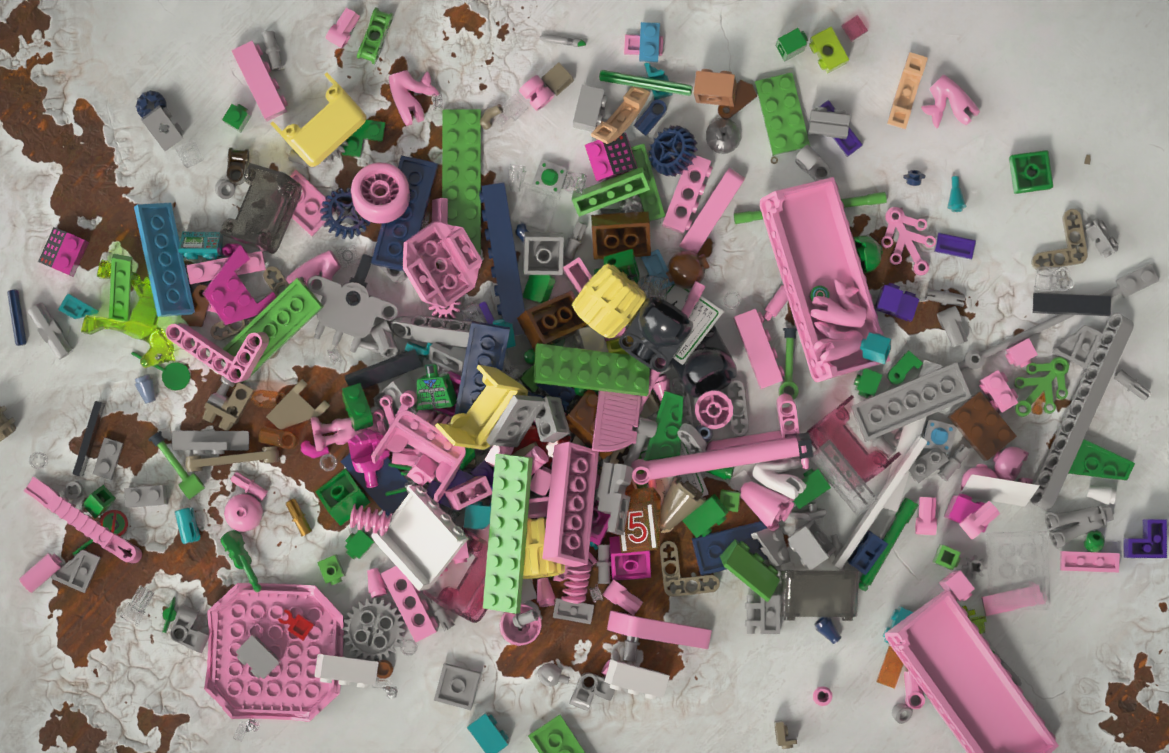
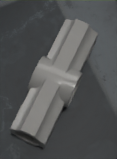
M43 303L36 304L27 311L38 327L37 330L40 336L50 345L59 360L73 351L69 342L62 334L63 330L55 319H52Z

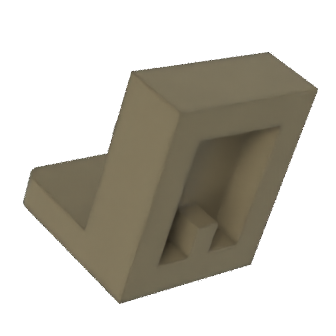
M782 720L774 721L776 744L781 746L782 749L793 748V744H797V739L785 740V737L788 736L787 725H784Z

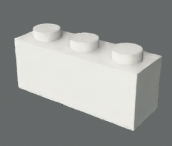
M318 654L314 677L321 678L320 682L332 683V680H339L340 685L350 686L351 682H355L357 687L368 688L369 684H376L378 662Z
M611 659L605 682L610 684L612 689L621 691L622 688L628 689V693L639 695V692L645 693L646 698L656 700V697L664 698L670 676Z

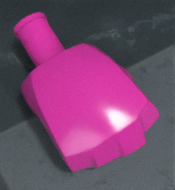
M371 429L356 434L348 440L353 466L356 472L364 473L367 488L378 486L376 470L383 467L384 460L390 455L389 450H385L376 464L372 462L371 455L384 436L380 432L372 431Z

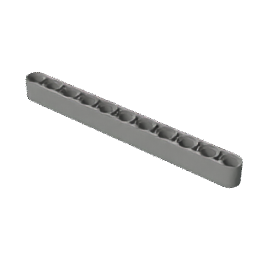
M1115 313L1109 318L1034 484L1040 486L1030 499V502L1044 510L1051 509L1055 504L1132 333L1133 322L1120 313Z

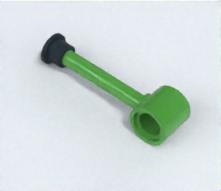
M783 328V331H785L784 338H786L785 382L779 387L778 395L784 394V388L789 386L794 391L792 395L794 400L799 394V389L793 382L794 339L798 330L797 328Z
M159 431L148 440L159 447L183 481L178 485L190 500L204 490L205 486L195 473L190 476L187 474L165 444V439L161 435L162 432Z

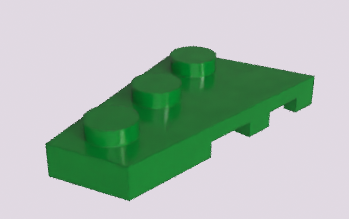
M1083 439L1068 474L1127 481L1135 463Z

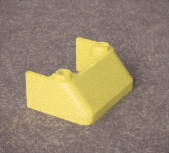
M327 72L324 75L332 84L325 95L329 104L306 125L300 128L297 124H291L282 131L273 121L270 123L310 167L319 165L366 121V114Z
M478 365L477 369L483 374L482 381L487 385L467 414H456L451 418L449 424L437 423L435 426L454 446L484 450L490 447L486 440L509 404L510 399L513 395L527 396L528 390L499 369Z

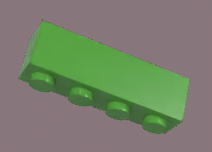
M644 166L574 192L572 194V202L580 217L650 190L651 183Z

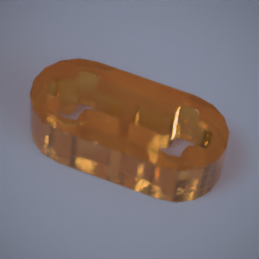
M257 390L252 395V402L255 406L274 409L278 403L272 402V398L278 399L279 395H282L283 399L286 394ZM260 393H263V397L269 398V401H262V404H259L256 396H260Z

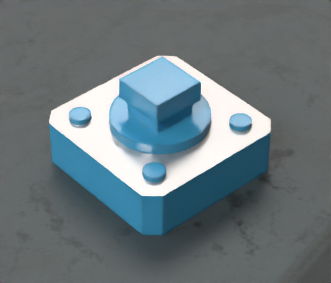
M935 420L927 421L923 436L927 444L924 448L932 450L938 445L943 453H949L956 431L955 425Z

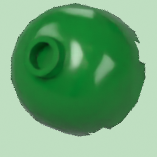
M868 235L853 237L857 254L861 260L863 273L875 270L880 265L883 249L881 245Z

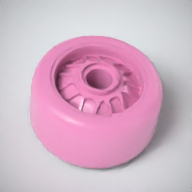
M382 162L372 163L362 168L353 179L351 186L353 204L357 212L364 219L373 223H388L396 220L406 211L410 200L409 184L404 173L396 166Z

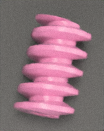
M354 504L350 517V527L354 528L357 524L358 530H361L365 526L366 532L373 528V534H376L380 529L381 536H384L389 529L392 513L387 518L385 511L379 516L378 509L372 514L370 507L364 512L363 505L356 510Z
M589 564L567 567L566 570L570 571L571 574H566L565 577L570 579V581H565L564 585L569 588L563 589V592L568 595L562 596V600L574 604H579L586 600V587L589 584L587 579L590 578L588 572L591 571Z

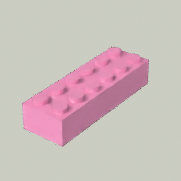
M571 442L554 445L542 559L571 567L588 565L599 451H592L591 448Z

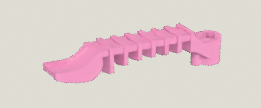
M33 476L28 486L23 490L39 501L45 508L50 509L52 513L66 520L69 525L76 527L78 531L83 532L85 536L90 537L95 543L100 544L102 548L113 553L121 560L129 563L140 561L142 557L140 548L119 535L110 532L107 527H102L100 522L92 520V517L85 515L84 511L75 508L76 505L68 503V499L59 497L60 494L36 477ZM126 550L131 551V554H133L132 557H130V554Z

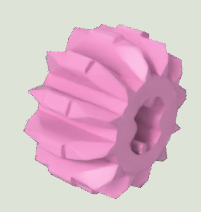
M456 301L448 306L449 309L447 310L444 308L441 310L440 307L434 305L428 308L429 310H435L431 314L432 317L439 314L438 318L445 316V319H449L448 315H451L455 319L456 316L453 311L460 313V309L455 308V306L461 305V302Z

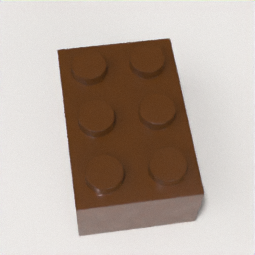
M649 211L591 215L594 260L604 259L605 256L633 249L635 257L651 256Z
M572 290L524 311L517 318L534 352L537 343L552 345L576 334L578 329L588 326L578 316L572 306L575 300Z
M588 389L577 399L565 416L569 430L592 449L599 395L593 390ZM614 451L599 452L598 455L604 460Z
M981 392L974 394L972 398L968 399L948 416L983 461H988L1017 437Z

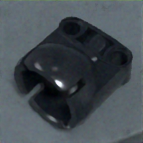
M651 296L642 304L620 337L619 344L628 354L657 372H663L670 366L692 333L693 322L688 320L687 315L676 306L663 299L658 300L657 297ZM625 336L632 337L634 343H627L625 340ZM657 358H663L666 365H659Z
M714 325L708 332H713L714 334L711 337L705 336L683 365L675 359L671 362L686 391L694 398H698L709 391H721L731 383L732 378L737 376L736 364Z

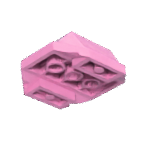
M433 222L404 242L403 269L423 302L440 308H447L475 287L482 259L463 227ZM436 262L439 264V269L436 267Z

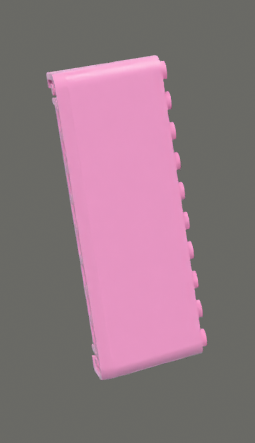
M834 177L777 190L763 197L760 200V209L813 380L821 382L882 364L863 358V350L832 361H822L820 359L826 350L820 352L814 350V344L817 341L829 338L821 333L814 324L815 322L824 321L811 316V310L825 311L826 307L814 305L810 300L809 294L814 287L824 286L830 293L829 299L841 306L834 280L841 281L846 288H858L859 291L850 300L854 304L866 309V319L861 328L836 325V331L848 332L857 330L862 334L863 339L867 338L869 332L883 335V331L879 326L877 312L872 303V295L868 290L867 279L861 267V260L856 251L855 240L850 231V224L844 212V204L840 199L838 185Z
M945 590L885 633L886 640L967 753H1052L1059 747L1055 741L1056 737L1054 734L1047 730L1044 720L1035 713L1032 703L1025 699L1022 689L1013 682L1010 672L1003 668L1000 658L989 648L990 644L981 637L978 627L967 617L968 613L959 606L956 596L951 591Z

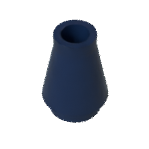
M824 615L815 622L816 631L827 638L832 644L837 643L842 638L830 617L828 618Z

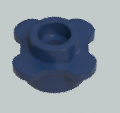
M910 170L908 174L903 175L906 183L911 186L921 185L922 179L926 177L925 174H921L918 170Z

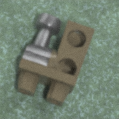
M222 376L220 380L223 383L218 391L209 397L204 406L206 410L203 419L213 423L216 416L219 415L223 417L219 427L229 431L234 424L238 423L256 390L238 382L229 398L226 396L229 386L233 387L235 383Z

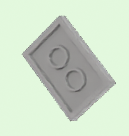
M513 395L487 438L488 444L490 446L518 447L544 405L545 401L543 398Z

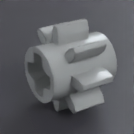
M635 195L619 201V207L622 208L620 213L641 212L642 204L639 202L641 198Z
M977 555L973 556V560L966 558L968 563L962 565V567L967 569L965 575L971 573L972 579H976L977 574L983 577L982 571L987 569L982 564L985 559L977 560ZM972 563H974V564H977V563H978V566H977L978 571H975V570H972V571H971V569H972V567H973V566L971 565Z

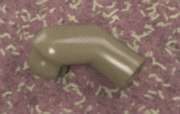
M498 104L484 112L480 119V125H482L483 129L491 128L493 124L490 120L494 116L503 113V107Z

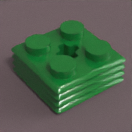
M1048 150L1014 154L1009 157L1014 194L1053 188ZM1029 168H1031L1032 171H1035V174H1033L1032 177H1030V174H1027Z

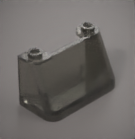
M249 163L244 172L245 182L250 185L236 219L228 218L224 221L220 233L261 251L274 254L280 247L301 197L302 186L286 173Z
M779 570L780 616L784 617V620L794 621L795 617H842V621H853V617H857L858 570Z

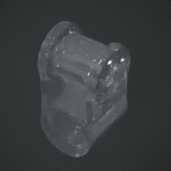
M1064 266L1038 267L1036 269L1034 287L1042 292L1068 291L1073 286V280L1070 277L1071 272L1069 268Z

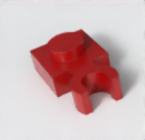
M285 609L284 612L288 614V619L283 620L280 617L278 621L281 624H289L288 631L304 641L315 624L300 614L295 618L290 610Z

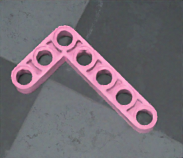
M184 323L171 324L166 329V336L169 340L234 383L248 380L269 344V337L266 333H251L246 337L236 357H234ZM176 328L180 331L179 336L176 335ZM256 336L260 339L259 345L255 342ZM192 338L195 340L194 347L191 345ZM207 348L210 350L209 357L206 354ZM247 353L250 354L251 358L249 362L246 359ZM222 359L226 362L225 367L221 364ZM237 369L241 371L240 378L237 376Z
M782 394L777 398L779 431L712 441L707 444L705 451L794 438L795 434H799V426L793 397L789 394ZM784 403H791L787 408L782 407ZM786 421H793L790 425H784Z
M610 611L607 627L609 631L627 636L702 649H709L712 630L641 618L616 611Z

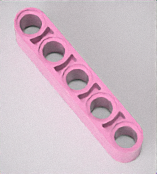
M731 168L727 170L679 246L681 248L693 251L696 254L698 253L745 180L744 176Z

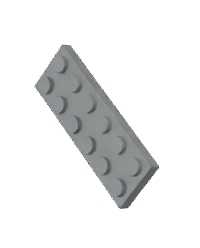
M956 362L850 407L864 441L867 442L968 400L972 396Z

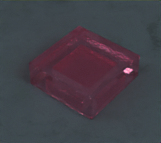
M858 15L841 26L851 42L868 32Z

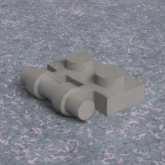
M747 595V603H745V609H747V620H745L747 634H755V626H760V634H780V595H772L768 602L760 597V603H755V595ZM755 609H760V620H755Z

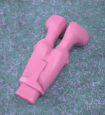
M311 417L316 451H322L325 446L332 443L344 445L349 439L365 430L371 429L372 431L379 432L374 420L372 427L354 431L350 418L335 419L332 421V424H322L317 417ZM331 432L335 433L334 435H330V436H322L323 434H326V433H331Z

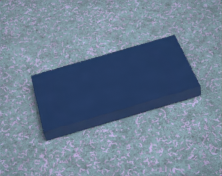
M350 453L340 461L377 505L385 511L387 516L390 513L393 515L407 497V491L389 496L385 495L386 492L405 487V483L409 484V481L404 475H401L398 468L388 466V463H392L388 457L384 460L383 467L376 470L378 486L373 488L366 487L364 473L356 472Z
M762 521L707 534L705 537L691 538L700 575L703 576L727 570L723 566L720 556L735 539L739 543L741 541L746 543L750 547L749 551L752 554L758 553L764 560H767L768 557L760 549L762 544L758 539H753L751 536L752 533L767 529V526Z

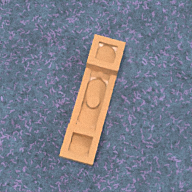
M909 52L887 124L906 129L917 89L926 66L927 57Z
M632 86L623 96L624 102L606 122L602 121L596 127L591 136L606 144L613 142L626 131L638 116L650 92L643 88Z

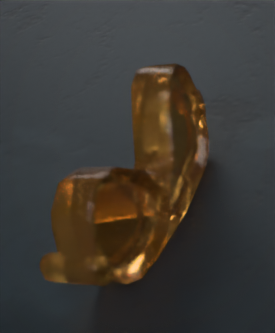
M1044 393L1040 395L1032 406V414H1042L1041 403H1045Z

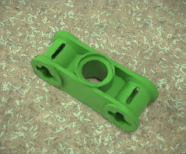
M377 7L374 8L365 37L357 53L358 59L363 58L371 61L374 65L376 64L385 36L392 23L393 13L388 14L380 11ZM374 32L380 33V37L376 40L370 38Z

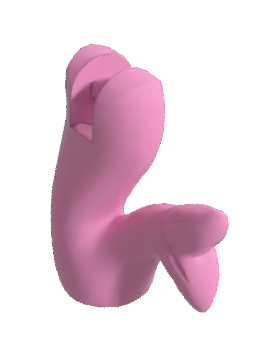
M408 70L389 76L391 93L405 125H412L410 111H413L418 123L425 119L423 108L408 90L415 93L439 96L437 89L431 85L429 72L424 74L420 82L414 80Z
M944 74L930 88L935 104L921 106L923 112L932 116V122L936 128L939 127L942 120L947 97L955 117L965 125L972 122L970 117L963 111L965 108L974 116L980 113L979 108L966 92Z
M329 250L302 264L288 275L286 280L290 284L296 278L302 277L304 284L308 287L307 282L309 278L314 275L318 276L322 272L321 277L332 281L333 276L341 266L333 252Z
M834 280L841 306L826 297L816 296L813 298L812 303L814 305L826 307V310L813 309L811 310L812 317L842 326L861 328L864 325L866 309L854 304L850 300L859 291L858 288H846L841 281Z
M814 323L818 330L829 338L821 339L814 344L816 352L826 350L820 357L822 361L837 360L860 350L863 336L859 331L839 332L836 331V324Z

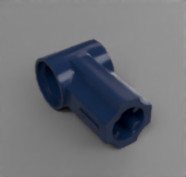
M657 99L651 102L648 109L633 126L647 136L667 113L664 101ZM656 104H660L664 107L662 113L656 114L653 112V107Z

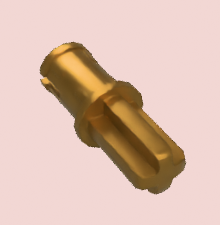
M296 499L287 501L286 506L293 518L292 522H295L301 537L312 532L305 518L306 514H303Z

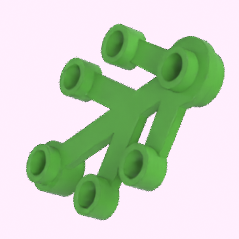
M1056 357L1051 363L1036 364L1032 362L1027 365L1026 372L1029 375H1034L1037 371H1050L1046 377H1017L1014 380V386L1017 389H1022L1024 386L1038 385L1025 401L1022 400L1015 406V412L1018 416H1027L1031 412V405L1043 391L1045 394L1044 412L1052 414L1055 411L1056 405L1053 402L1052 381L1055 377H1057L1058 384L1056 397L1059 400H1063L1068 396L1064 375L1069 370V363L1065 358ZM1056 365H1062V370H1058ZM1029 366H1034L1035 371L1031 372ZM1017 380L1023 381V385H1017ZM1061 390L1065 392V396L1063 397L1059 395V391ZM1051 405L1053 410H1047L1046 406ZM1019 407H1025L1026 412H1020Z

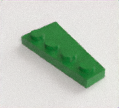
M664 391L656 418L657 430L655 435L650 438L644 457L645 461L680 456L681 439L677 432L682 425V395Z

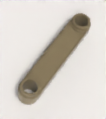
M277 446L262 448V452L204 459H201V455L186 457L185 464L187 472L203 471L202 467L258 460H263L264 463L279 462V450Z

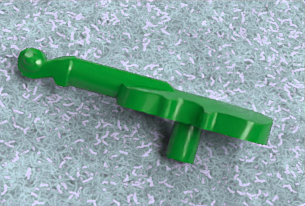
M236 530L226 532L220 539L225 552H229L228 556L233 560L234 566L237 569L245 570L253 590L260 592L262 587L258 584V578L250 565L252 559L244 548L245 542L241 533Z

